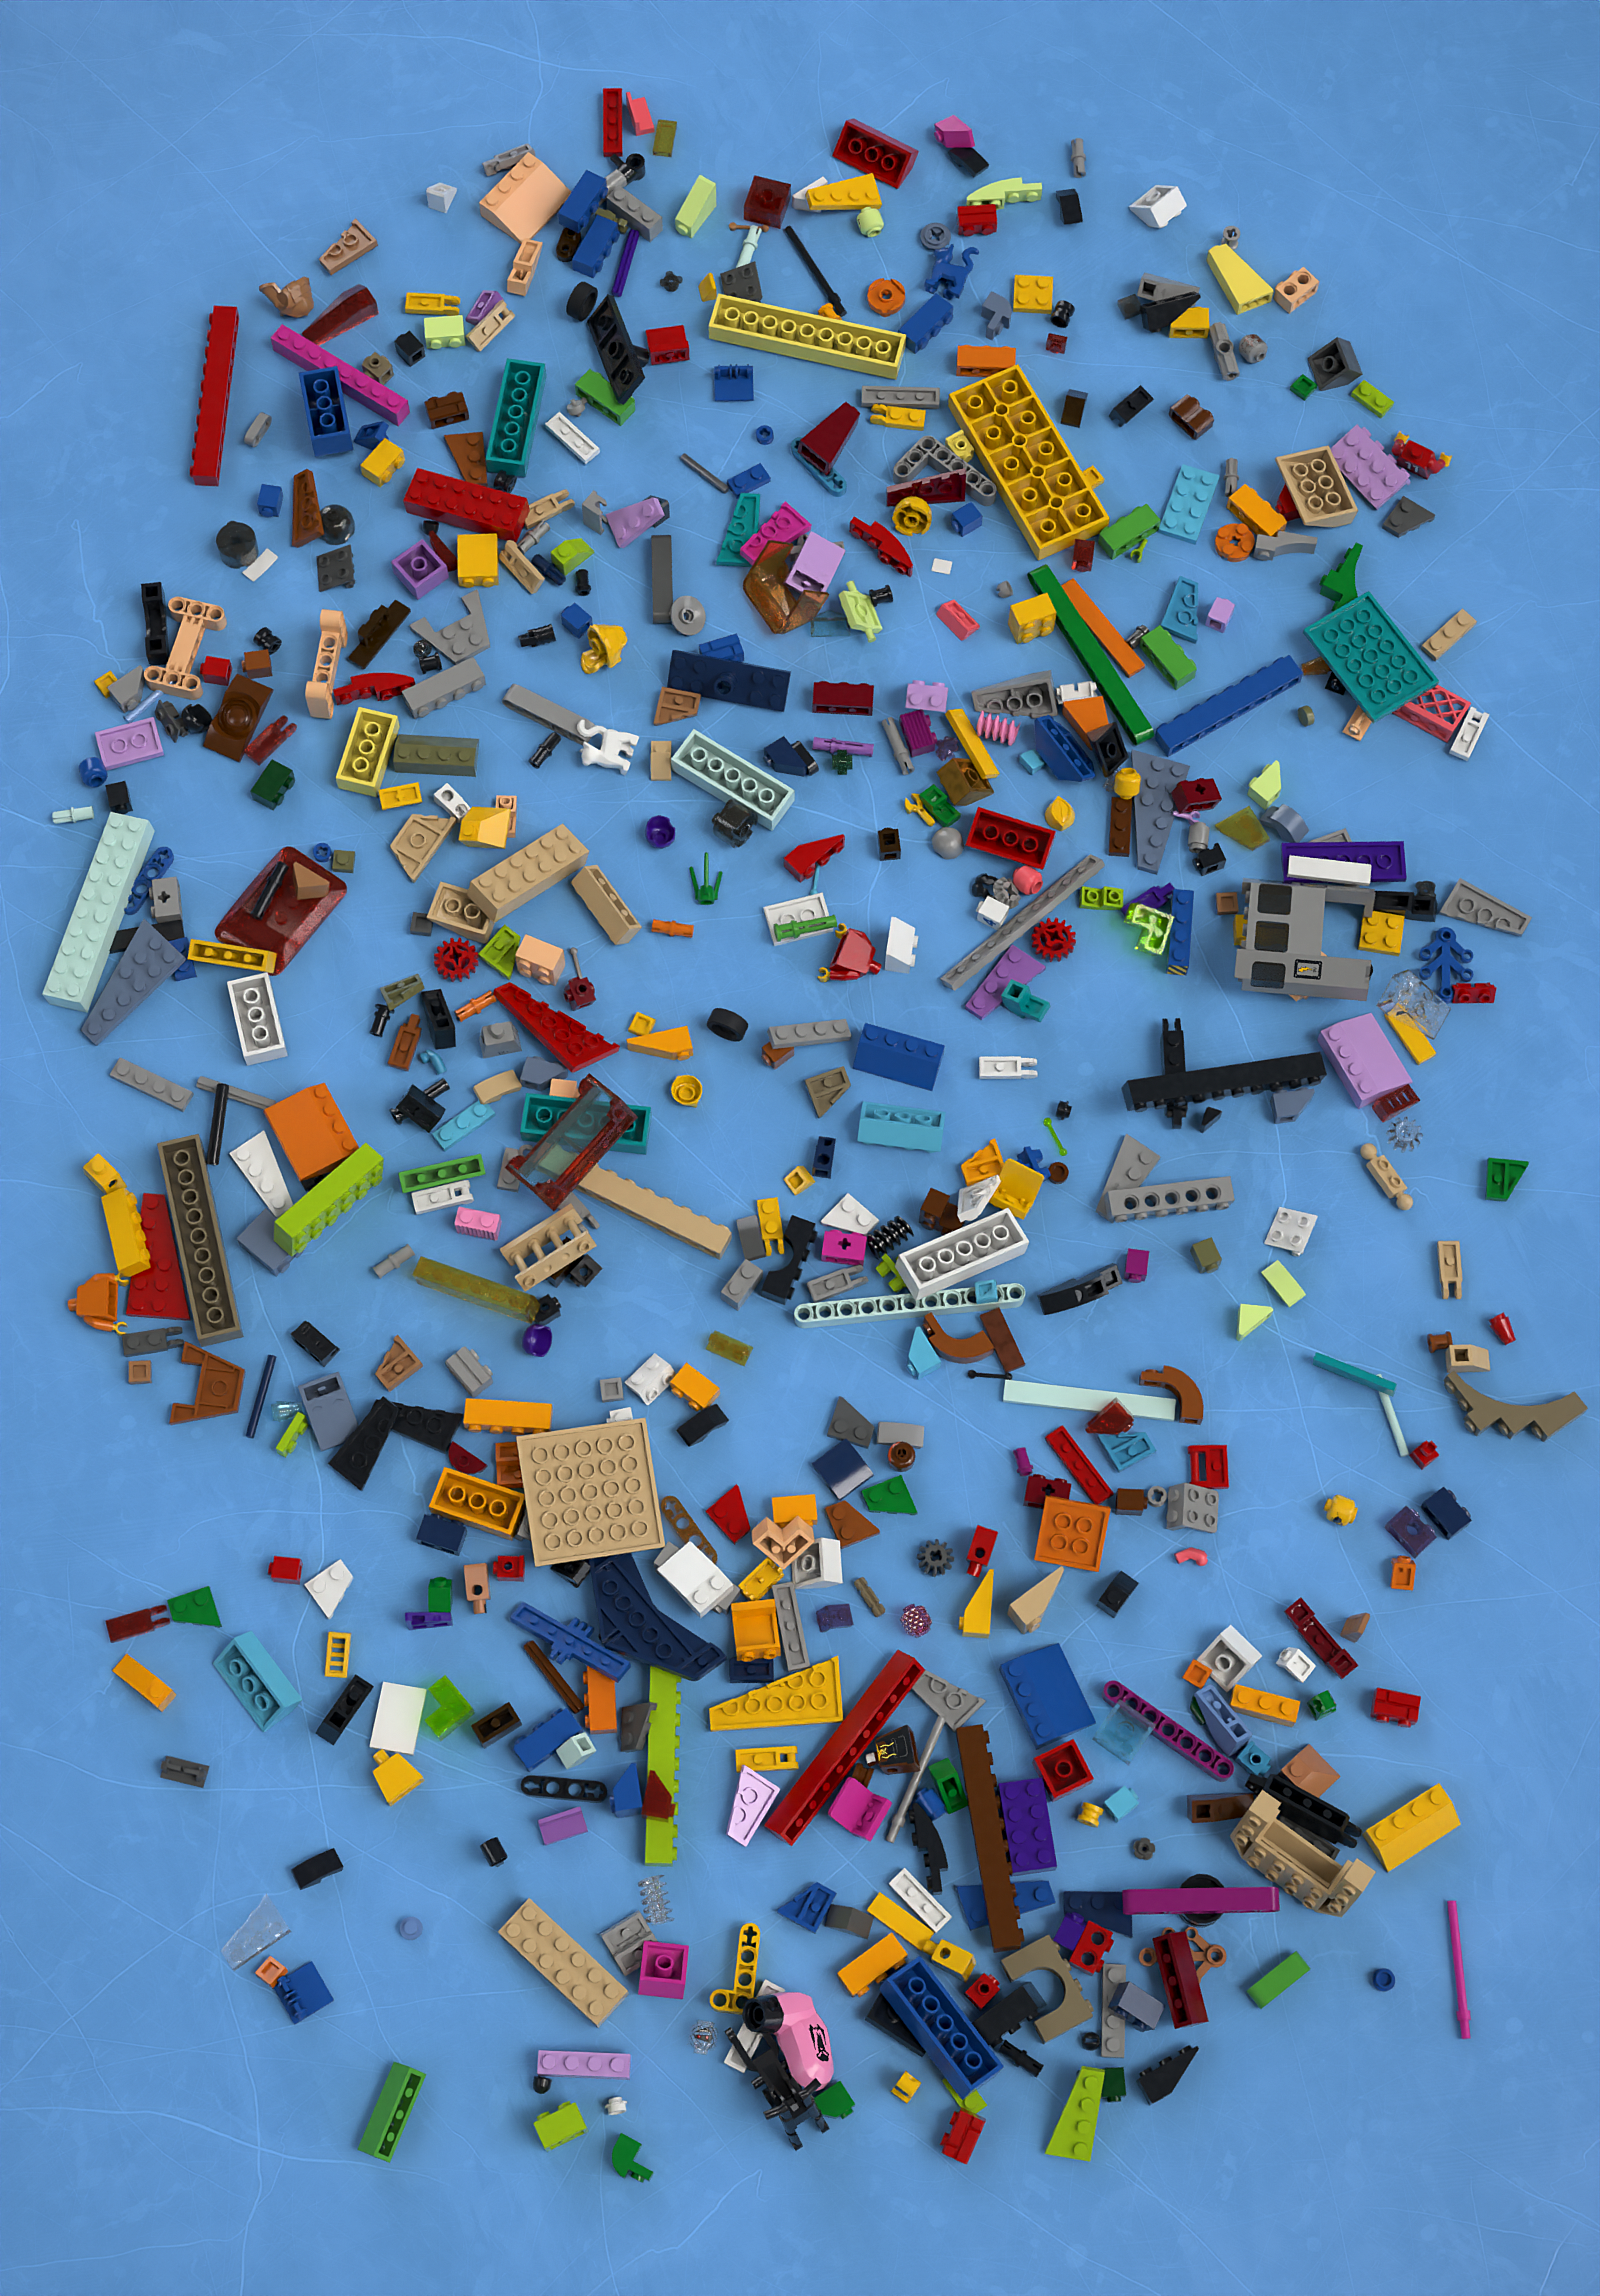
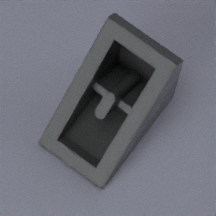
M831 1904L824 1927L868 1940L874 1917L853 1907Z

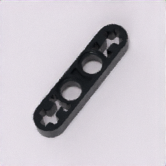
M535 1775L526 1776L521 1781V1790L528 1797L601 1803L607 1797V1788L599 1781ZM533 1781L534 1785L541 1786L540 1781H545L543 1784L544 1793H540V1788H533L532 1792H528L525 1784ZM555 1782L559 1785V1791L556 1794L547 1792V1785L549 1783ZM578 1784L581 1786L582 1791L578 1796H572L569 1793L571 1785ZM584 1785H589L588 1790H595L596 1787H600V1790L604 1791V1793L599 1794V1798H595L593 1793H587L588 1797H584Z

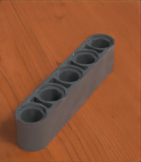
M651 535L653 624L672 623L670 617V610L673 604L671 535Z

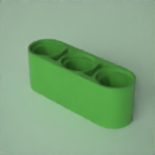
M1295 1951L1246 1992L1257 2006L1262 2009L1311 1968L1300 1954Z

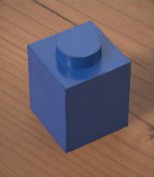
M261 485L257 501L259 514L265 517H279L284 497L280 486Z
M970 502L952 513L951 526L955 532H959L964 537L982 526L983 516L975 505Z
M575 602L571 606H567L561 613L562 625L578 639L587 632L590 625H593L592 617Z

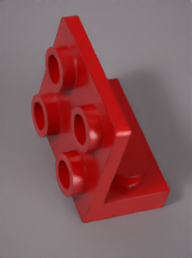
M683 325L646 330L651 365L690 360L689 344L686 341Z

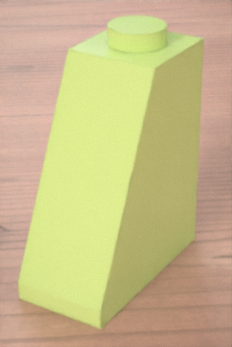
M699 175L675 218L676 230L681 235H686L692 239L717 206L716 183Z

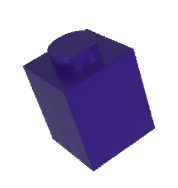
M1067 1912L1053 1941L1073 1951L1087 1924L1084 1921V1917L1075 1912Z

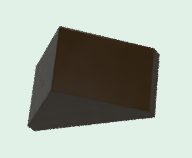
M1069 389L1066 395L1061 424L1080 428L1088 393Z

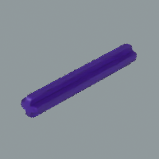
M631 229L629 231L612 287L613 296H622L639 239L638 230Z

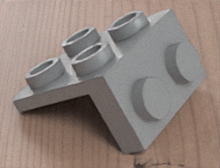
M1188 1483L1169 1487L1166 1529L1174 1531L1188 1527L1207 1533H1215L1217 1531L1219 1501L1217 1491Z

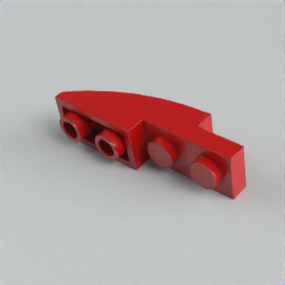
M854 516L850 521L849 532L855 538L867 542L871 548H877V558L882 563L889 564L898 573L911 577L913 564L899 540L878 522L874 521L869 526Z
M396 673L361 674L350 677L352 684L333 689L337 705H346L354 700L367 699L375 694L378 701L390 700L394 696L401 695L403 690L414 686L415 680L413 677Z

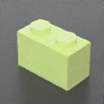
M463 315L424 318L427 349L466 346Z

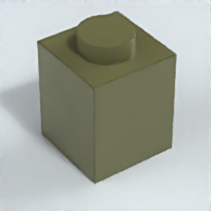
M1212 1237L1192 1245L1190 1252L1200 1274L1203 1272L1212 1273L1219 1268L1218 1266H1220L1222 1258Z

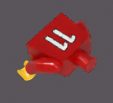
M1402 431L1398 432L1392 447V454L1398 456L1396 465L1427 480L1431 473L1436 474L1445 466H1449L1452 455L1448 456L1445 455V452H1441L1439 459L1436 460L1432 450L1408 440L1409 435L1402 434Z

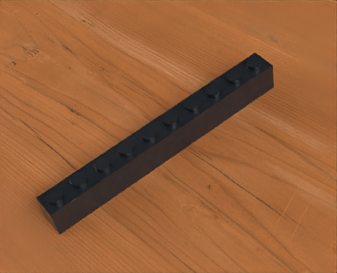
M1321 1052L1127 1080L1121 1089L1127 1111L1143 1112L1148 1108L1162 1109L1167 1105L1173 1104L1177 1107L1192 1101L1197 1104L1212 1098L1214 1101H1217L1226 1096H1232L1233 1098L1241 1097L1245 1093L1257 1095L1265 1090L1276 1092L1285 1087L1296 1089L1305 1084L1315 1086L1321 1083L1327 1073Z

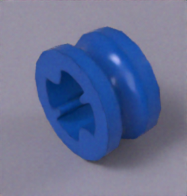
M763 425L756 430V438L760 444L768 445L772 443L774 435L771 427ZM763 432L768 434L766 438L762 437Z
M319 843L313 848L314 857L318 862L325 863L331 859L332 851L328 844ZM320 849H323V851L328 850V852H326V856L324 857L322 855L317 854H320Z

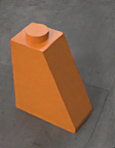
M1103 696L1063 702V716L1087 747L1092 750L1086 733L1109 724Z

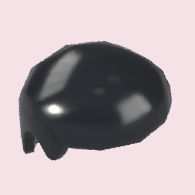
M189 704L181 713L185 727L194 733L200 734L208 730L213 720L210 713L200 704L194 706Z

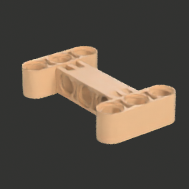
M173 597L170 599L168 607L172 618L177 622H181L170 657L166 668L149 666L144 671V677L150 690H160L165 694L197 700L202 696L203 689L200 679L190 674L202 637L205 629L223 630L227 625L224 610L220 606L183 597ZM171 681H177L176 684H169Z
M322 609L320 614L322 634L312 681H307L305 697L311 717L332 719L334 710L332 699L333 686L341 648H346L348 632L343 611ZM324 663H331L328 666L323 665Z

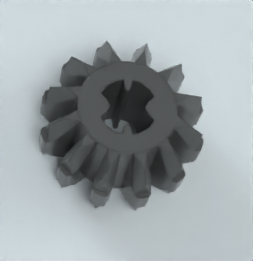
M935 1539L934 1545L929 1540L926 1541L927 1548L921 1546L919 1549L921 1553L917 1554V1559L922 1560L918 1565L919 1568L926 1566L924 1573L928 1574L932 1570L933 1577H936L937 1571L942 1576L945 1575V1569L950 1570L952 1568L949 1562H954V1557L950 1556L953 1552L952 1548L945 1549L947 1546L946 1542H943L941 1546L938 1545V1539ZM939 1555V1560L932 1561V1556Z

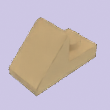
M651 741V781H671V741Z

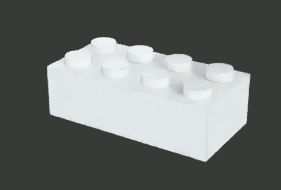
M268 972L228 981L227 985L247 1066L288 1056Z

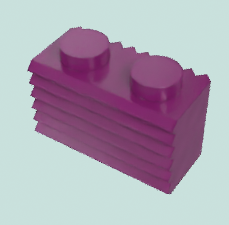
M921 709L905 713L904 715L901 714L899 724L911 757L935 751V744L938 742L935 732L931 733L930 731L931 721L929 715H925Z

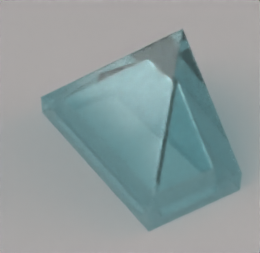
M828 610L810 616L811 637L850 636V626L847 622L846 614Z

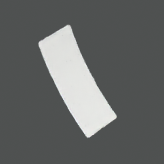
M267 548L242 573L250 580L255 581L277 560L278 556Z

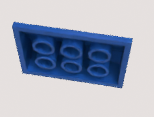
M1059 1643L1024 1654L1000 1665L999 1671L1036 1750L1096 1724Z

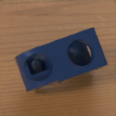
M819 1136L812 1176L831 1179L836 1138Z

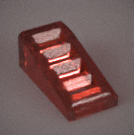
M430 531L429 539L436 555L446 564L448 572L458 569L457 558L434 531Z
M1407 1084L1378 1098L1372 1105V1108L1380 1120L1386 1122L1419 1103L1420 1099L1410 1085ZM1403 1093H1405V1095L1410 1101L1406 1100V1098L1403 1096Z

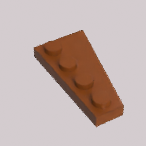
M308 469L294 475L292 545L297 548L324 535L313 472Z

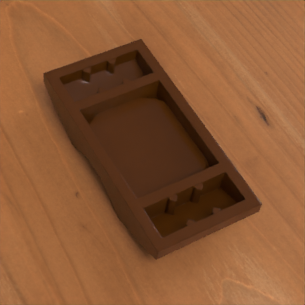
M236 674L225 691L218 713L210 723L203 746L237 762H241L274 690Z

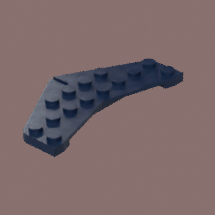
M631 1553L589 1559L601 1641L606 1649L689 1681L700 1680L727 1660V1656L720 1648L711 1642L704 1641L657 1609L650 1598Z

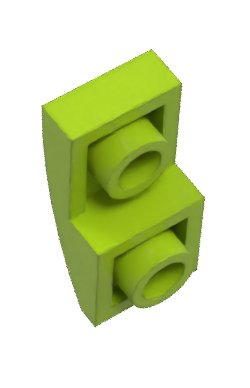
M1082 886L1079 892V908L1121 910L1123 907L1124 889L1107 886L1097 889Z

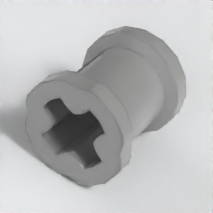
M1235 226L1226 227L1223 231L1221 245L1227 244V241H1229L1228 246L1235 250L1238 247L1237 240L1240 237V230Z

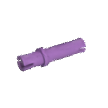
M814 737L812 750H825L833 754L834 752L872 757L874 744L841 741L833 737L832 739Z

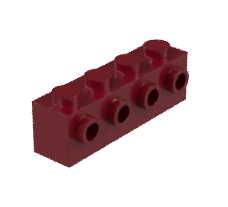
M1186 1931L1168 1933L1152 1938L1174 2028L1193 2027L1209 2022Z

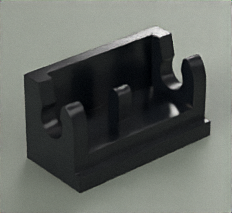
M1140 385L1113 408L1109 418L1111 420L1117 418L1120 422L1118 426L1122 427L1154 399Z
M414 1084L410 1086L405 1096H402L396 1106L399 1111L428 1133L441 1120L446 1110Z
M306 1320L291 1333L293 1341L323 1367L340 1351V1348L335 1346Z

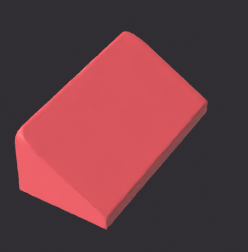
M955 600L942 604L936 613L937 617L961 641L980 628V625Z

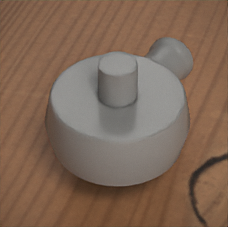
M582 397L581 400H570L571 403L567 405V412L571 416H581V412L585 410L584 404L587 403L585 397Z

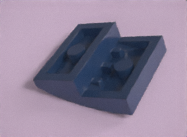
M844 1439L812 1463L813 1468L823 1478L827 1487L839 1501L874 1476L868 1465L847 1439Z

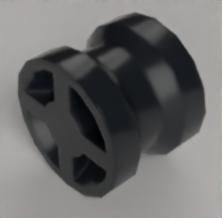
M500 470L494 480V488L503 489L504 492L511 493L515 487L517 477L508 475L506 471Z

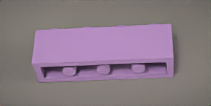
M538 2051V2076L630 2080V2054Z

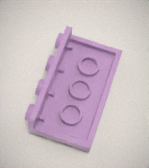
M1356 425L1330 450L1340 472L1378 510L1405 484L1409 485L1411 483L1409 480L1410 474L1403 467L1399 469L1395 465L1397 463L1396 459L1391 454L1387 456L1383 452L1384 447L1379 441L1376 440L1374 442L1370 438L1371 433L1365 427L1361 429Z

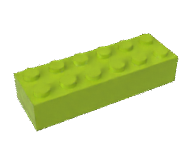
M365 1142L274 1221V1241L291 1257L297 1252L301 1253L307 1247V1243L312 1239L316 1240L322 1234L324 1228L332 1226L340 1214L347 1213L357 1199H363L372 1186L376 1187L383 1179L384 1158Z

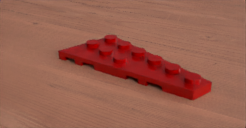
M143 1193L140 1214L142 1222L140 1225L146 1236V1241L144 1242L150 1254L149 1263L151 1268L131 1276L126 1315L131 1317L191 1321L166 1197L164 1194Z

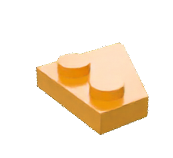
M996 1139L990 1140L989 1145L983 1150H978L971 1159H968L961 1165V1171L967 1186L997 1174L998 1176L1000 1175L1004 1162Z

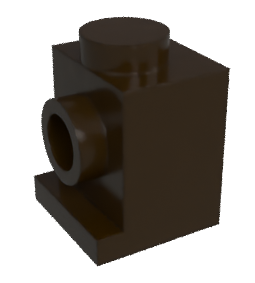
M884 828L879 830L877 838L880 861L900 859L901 847L898 829Z

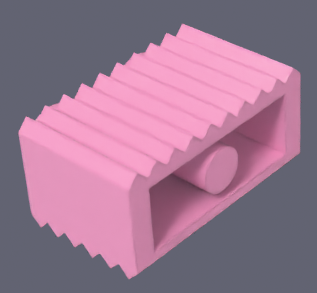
M458 1207L454 1224L458 1234L461 1232V1234L465 1233L466 1235L478 1236V1238L482 1237V1239L490 1238V1240L494 1239L496 1241L498 1240L502 1221L499 1214Z

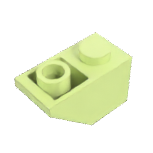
M1277 760L1272 765L1267 764L1261 772L1262 775L1258 778L1254 777L1248 784L1249 790L1247 795L1264 810L1279 797L1281 791L1280 764Z

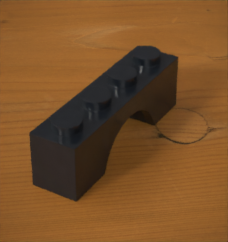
M161 582L141 584L142 603L146 620V656L150 666L165 665L169 659V644L163 586Z
M794 1215L791 1216L784 1233V1240L792 1248L793 1258L785 1268L768 1272L761 1289V1297L783 1305L786 1304L787 1299H792L795 1291L793 1284L795 1280L799 1281L803 1271L800 1268L802 1262H807L810 1254L808 1247L810 1242L814 1244L818 1234L815 1231L816 1223Z

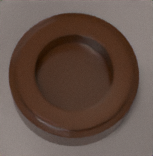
M1055 1162L1049 1166L1048 1169L1051 1176L1048 1179L1052 1183L1062 1184L1067 1180L1069 1170L1065 1164Z

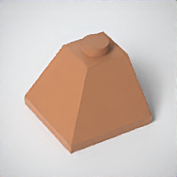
M1310 1744L1300 1751L1277 1774L1279 1777L1318 1798L1341 1777Z

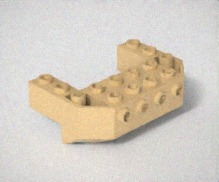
M1262 1790L1230 1834V1838L1241 1858L1250 1867L1262 1872L1269 1881L1281 1886L1287 1894L1299 1899L1308 1909L1322 1914L1342 1917L1362 1894L1376 1871L1358 1858L1353 1863L1347 1860L1343 1866L1338 1864L1276 1819L1280 1813L1278 1807L1281 1803Z

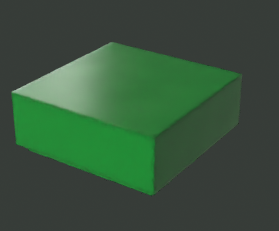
M1304 374L1290 386V391L1304 401L1317 389V384Z

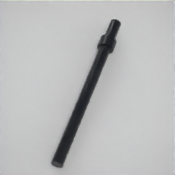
M787 226L785 232L828 296L827 300L835 307L841 317L845 316L847 311L841 304L840 297L837 293H834L793 228Z

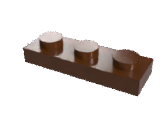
M1112 797L1109 856L1129 857L1132 798Z

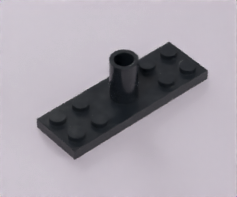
M607 294L588 319L587 324L617 403L624 405L645 379L642 368L648 363L649 351L632 344L615 298Z

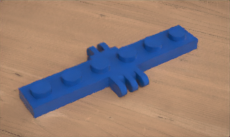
M522 1602L510 1616L512 1623L552 1645V1652L549 1658L553 1661L557 1658L556 1662L560 1665L566 1659L571 1660L575 1658L617 1683L631 1667L629 1661L588 1639L595 1628L591 1625L587 1628V1623L584 1621L580 1623V1619L577 1617L568 1626H565L525 1602Z

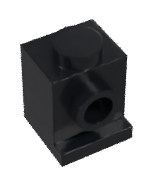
M1215 843L1213 849L1206 848L1201 850L1197 854V858L1193 859L1194 868L1196 871L1199 870L1201 876L1223 869L1226 863V858L1219 843Z
M585 1254L569 1271L572 1275L569 1279L578 1287L581 1284L586 1287L603 1268L588 1254ZM581 1268L587 1269V1274L585 1276H582L580 1274Z
M549 1294L533 1304L527 1305L528 1313L536 1324L545 1326L561 1316L559 1310L561 1304L556 1297L551 1298ZM546 1305L549 1306V1309L546 1311L541 1309Z

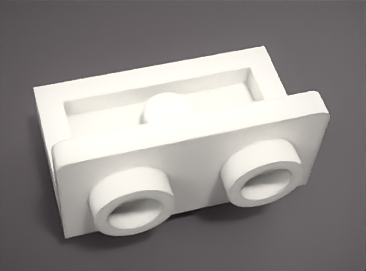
M654 1353L624 1383L630 1390L640 1396L646 1405H649L670 1385V1381L675 1377L676 1373L669 1363Z

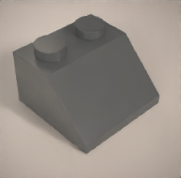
M1336 337L1307 358L1320 391L1348 385L1363 375L1351 343L1339 337Z

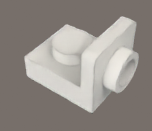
M1292 1647L1284 1649L1276 1662L1279 1667L1285 1668L1301 1683L1307 1679L1316 1667L1300 1649Z

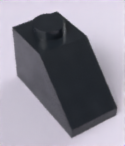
M1120 1571L1100 1597L1096 1606L1112 1618H1115L1139 1583L1123 1571Z

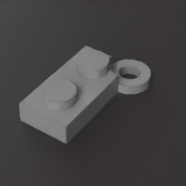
M523 1145L519 1148V1151L518 1149L506 1147L497 1189L518 1193L525 1161H531L535 1156V1150L531 1145ZM529 1150L531 1154L524 1156L523 1151Z

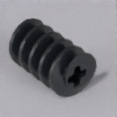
M895 1216L894 1221L890 1220L887 1222V1226L882 1225L880 1227L881 1231L875 1230L873 1232L874 1236L871 1234L867 1235V1244L873 1255L880 1260L879 1252L887 1254V1247L893 1251L894 1242L900 1246V1238L908 1241L906 1234L909 1233L912 1237H914V1234L903 1218Z

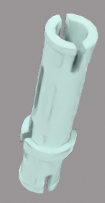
M750 226L747 238L742 243L743 249L736 268L750 263L753 252L757 250V241L762 232L761 228L757 231L758 226Z

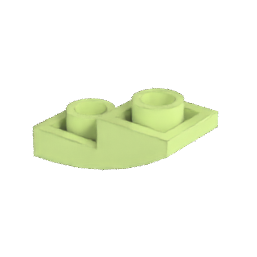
M1279 1260L1261 1272L1262 1276L1275 1289L1277 1295L1289 1308L1306 1296L1303 1289Z

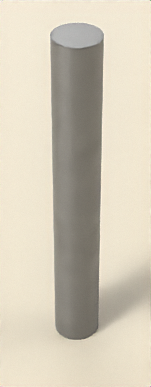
M684 453L681 456L680 460L723 493L728 492L729 486Z

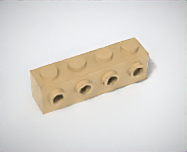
M598 865L584 866L571 881L577 894L584 900L587 908L594 914L599 925L604 928L609 935V939L615 945L629 943L642 928Z

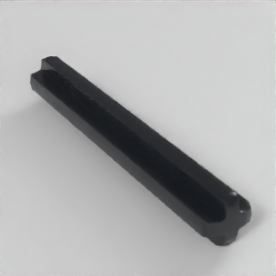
M218 1083L216 1087L206 1162L213 1166L218 1165L220 1160L229 1085L224 1083Z

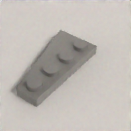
M1126 1134L1096 1208V1213L1108 1220L1104 1195L1108 1191L1140 1187L1161 1157Z

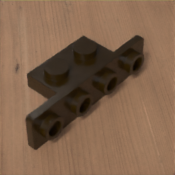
M394 600L389 608L381 604L378 609L371 613L368 622L359 628L358 637L360 644L351 653L349 660L362 669H366L411 613V609L397 600Z

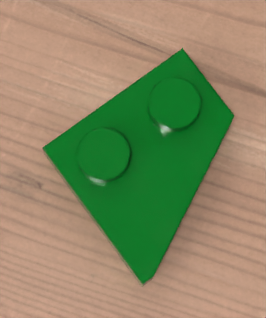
M1488 1158L1485 1200L1506 1202L1528 1167L1529 1162Z

